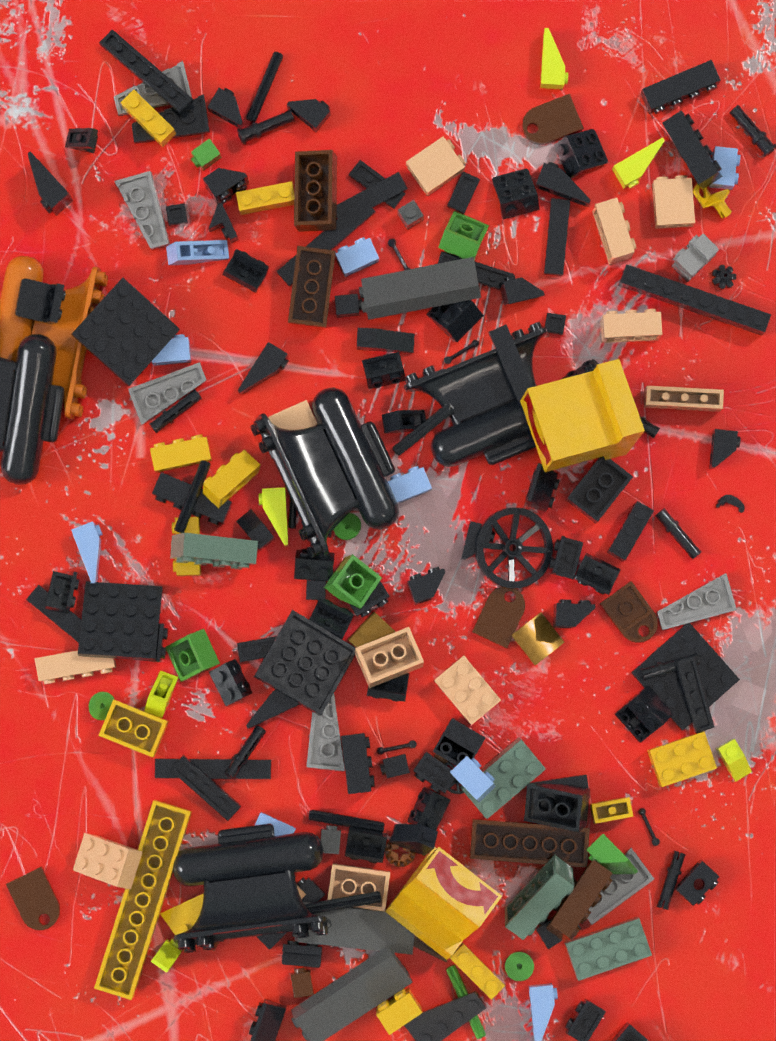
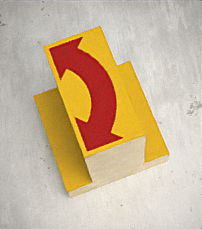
M619 359L597 364L591 372L528 388L520 400L544 472L603 456L605 460L626 455L645 431Z
M434 847L385 912L447 960L454 954L462 941L482 925L502 895L443 849Z

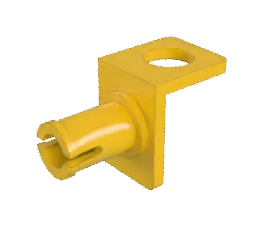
M698 183L696 184L693 194L703 208L714 206L721 218L731 214V209L725 203V199L730 192L729 189L710 194L707 188L703 189ZM700 188H701V189L703 190V192H704V198H702V197L700 196V193H699V189H700Z

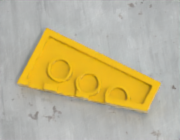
M204 893L160 913L175 935L187 931L197 921L202 909Z

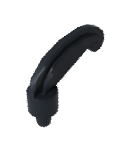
M732 495L722 496L716 504V508H719L729 503L738 507L740 513L744 512L745 508L744 504Z

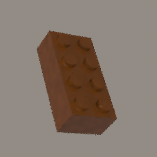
M333 150L295 152L294 226L299 232L336 230V154Z
M297 246L288 323L326 328L336 251Z
M592 860L546 929L564 942L568 939L572 940L580 930L578 927L579 923L583 924L591 914L589 908L596 906L602 895L599 894L601 890L604 892L611 884L612 879L610 877L613 873L595 860Z

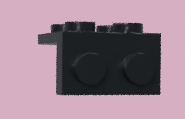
M594 129L565 136L554 144L564 171L570 178L576 177L585 170L608 163L606 154Z
M528 169L492 178L503 220L540 210L538 194Z
M26 278L22 279L15 315L48 324L57 323L62 315V309H60L61 301H64L66 295L64 285L58 283L47 284Z

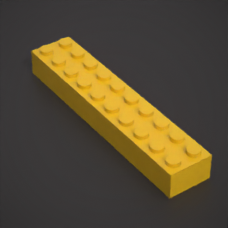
M153 800L138 848L139 851H142L140 862L131 889H125L94 989L129 1000L134 998L173 874V864L181 849L192 811Z

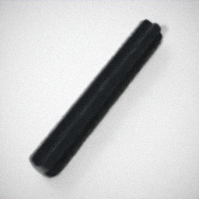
M279 52L273 53L248 111L246 119L250 122H256L281 64L283 55Z
M446 403L395 444L392 448L395 454L401 455L455 411L450 403Z
M200 461L174 530L176 532H185L211 466L207 461Z
M310 810L308 817L312 821L381 833L384 831L385 826L383 822L317 810Z
M376 891L305 904V906L313 914L379 903L381 902V894Z

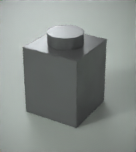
M414 200L397 210V214L407 230L424 219L423 213Z
M326 825V829H322L321 842L324 853L339 854L341 830H337L338 826Z

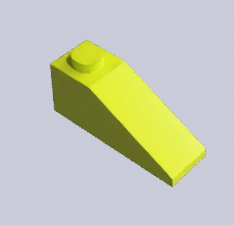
M545 28L540 88L563 90L564 84H568V72H565L564 62L549 28Z
M663 138L613 166L612 171L623 189L626 187L631 189L639 184L638 180L641 179L665 141Z
M285 487L264 488L262 493H259V505H263L265 513L284 546H289Z

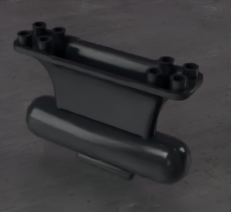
M540 322L529 326V334L524 335L522 329L511 333L533 387L537 386L533 374V352L538 341L548 333L547 328H542ZM495 349L447 369L435 371L433 365L423 369L424 377L419 379L416 373L405 377V392L419 391L433 397L442 407L446 403H450L455 409L449 416L453 426L439 431L431 442L432 455L441 465L446 467L457 466L483 454L488 464L494 465L536 448L530 428Z
M41 334L26 336L20 342L16 361L0 357V452H2L0 467L4 478L16 485L30 483L37 477L43 441L56 442L60 426L65 389L62 386L52 385L57 355L56 346L51 339Z
M335 387L321 390L313 399V413L319 423L318 425L297 430L282 429L274 425L267 415L263 413L250 426L254 436L261 435L262 442L258 443L262 453L269 452L301 518L303 527L299 530V535L303 541L309 539L311 543L310 547H307L309 556L311 558L317 556L319 559L329 553L327 536L333 525L352 510L358 508L364 522L369 527L379 530L392 526L399 516L398 503L386 479V476L395 472V467L378 430L371 421L361 425L346 393Z
M261 824L220 830L218 832V844L190 847L179 851L173 864L175 878L184 886L204 885L202 909L197 921L187 931L174 936V942L178 944V949L184 950L185 953L196 952L195 945H197V947H203V950H214V943L284 932H292L298 938H308L309 930L316 932L317 936L328 935V928L332 926L331 920L325 916L314 915L308 910L300 897L295 880V872L310 871L318 867L323 860L324 849L318 836L310 832L275 836L272 824Z

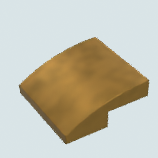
M373 612L348 640L357 648L396 631L379 615Z
M541 612L511 635L534 665H537L564 643L563 639Z

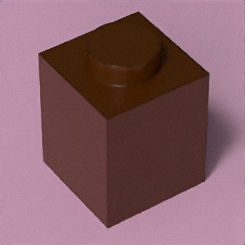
M306 967L294 969V973H291L294 998L314 995L311 971L306 970Z

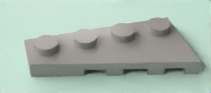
M183 61L170 69L162 71L192 98ZM145 83L133 86L114 96L118 116L128 114L122 108L120 102L133 90L153 108L169 105Z
M148 171L114 181L139 225L150 249L153 250L170 245L152 172Z
M200 362L128 389L141 425L206 381Z
M727 573L657 611L661 629L665 630L737 610Z
M334 693L321 716L312 712L306 767L345 771Z
M630 848L625 856L638 872L636 874L611 875V884L604 892L601 890L599 894L602 897L596 906L589 908L591 914L587 919L591 925L654 880L632 848Z

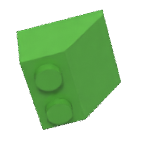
M454 211L444 230L438 248L462 259L470 257L475 259L489 225Z
M352 554L342 560L324 588L339 600L362 608L382 577Z
M204 629L191 633L166 646L168 655L181 682L220 664Z
M604 834L586 849L590 854L588 858L591 861L595 860L613 874H636L638 872L630 860Z

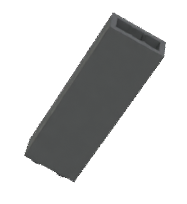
M474 257L361 279L362 287H359L360 297L364 298V301L361 302L363 313L367 312L368 320L481 298Z
M355 907L314 914L325 916L331 920L332 926L328 928V935L317 936V933L312 932V930H309L308 938H298L297 935L292 934L295 937V941L301 943L381 951L389 946L394 953L411 955L413 954L415 938L412 932L386 912Z
M387 946L291 1009L293 1015L291 1020L297 1029L299 1027L302 1029V1035L306 1041H324L413 982L404 965L392 949Z

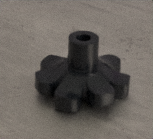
M720 265L719 271L714 270L712 273L716 277L712 280L713 284L719 283L720 289H724L725 286L731 288L734 285L731 280H736V274H731L733 268L729 266L725 269L724 265Z

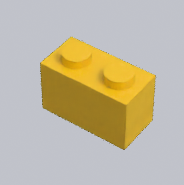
M630 797L590 804L592 819L595 824L633 817Z

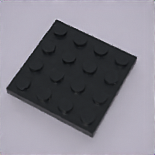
M121 278L71 335L127 386H130L180 329L127 280Z
M86 581L78 656L156 661L163 586L103 582L92 584Z
M292 610L253 677L321 716L355 656V647Z
M690 623L685 624L631 672L644 688L648 685L674 713L670 718L682 731L692 721L678 672L675 671L665 674L664 677L657 676L644 681L642 676L649 673L641 674L642 668L655 666L658 662L665 663L697 653L698 658L695 660L700 662V665H697L709 707L740 680Z

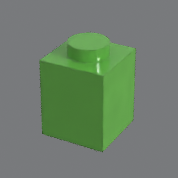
M210 138L191 151L193 156L191 161L197 168L201 167L203 171L222 158Z

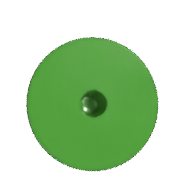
M349 513L334 529L335 535L342 540H350L356 537L361 530L359 517Z
M98 692L93 695L88 706L91 716L97 720H105L112 701L115 700L114 697L107 692Z
M524 952L512 953L505 962L507 975L515 981H524L533 973V960Z

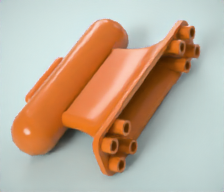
M29 256L16 257L8 263L0 298V357L16 361L18 346L26 336L32 334L47 336L56 346L57 355L52 385L62 386L65 389L63 400L65 417L71 420L75 416L82 417L83 406L78 404V398L85 399L87 387L81 385L86 348L71 334L93 311L96 304H99L105 297V294H102L99 288L100 286H107L108 275H106V272H102L99 267H93L85 282L74 288L65 289V299L63 302L61 301L60 309H62L61 319L57 323L48 324L15 315L21 280L26 278L42 282L44 276L43 268L35 258Z

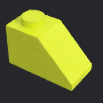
M160 670L148 696L145 712L163 717L176 686L177 676Z
M730 739L715 748L735 782L752 772L744 753L735 739Z
M167 939L151 962L167 973L183 950L178 949V944L174 942V939H171V941Z

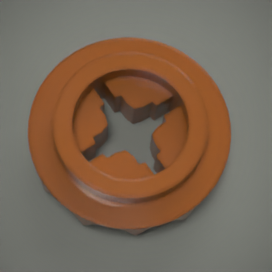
M389 840L385 847L387 860L397 867H404L410 864L415 858L416 852L403 848V850L409 853L402 854V857L398 860V853H395L392 849H398L399 846L390 843Z

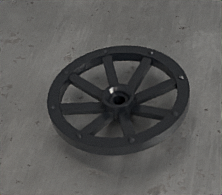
M505 508L491 514L479 528L475 540V556L479 568L490 581L506 588H522L536 582L548 569L553 554L552 537L547 525L538 515L524 508ZM513 514L510 536L508 538L497 520ZM520 515L535 523L534 526L516 539ZM491 525L503 541L502 544L484 542L486 533ZM540 530L544 540V548L523 546L522 543ZM511 544H513V551H510L509 546ZM483 548L502 550V553L488 566ZM522 552L544 553L537 570L521 555ZM506 557H508V581L493 573L494 569ZM514 557L531 574L529 577L515 581Z

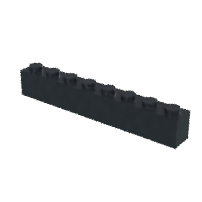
M627 264L618 285L761 336L765 333L771 317L769 313Z

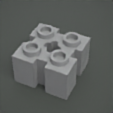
M704 233L700 237L697 235L693 237L686 246L688 249L682 248L673 258L675 262L672 267L687 282L719 251L718 247Z

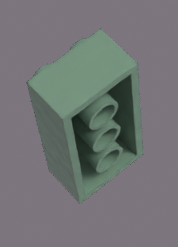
M193 533L172 535L170 559H177V563L195 562V565L213 564V567L223 568L224 566H231V569L241 570L242 568H249V565L256 564L258 541Z
M518 737L480 769L483 773L487 771L495 779L493 783L496 786L481 802H478L462 785L460 788L482 815L488 819L526 787L528 783L545 771L546 768L522 739Z
M554 855L505 907V927L522 940L528 935H532L536 926L547 919L549 912L553 908L556 909L565 895L568 896L573 891V868Z
M634 917L564 942L578 981L652 956L639 917Z

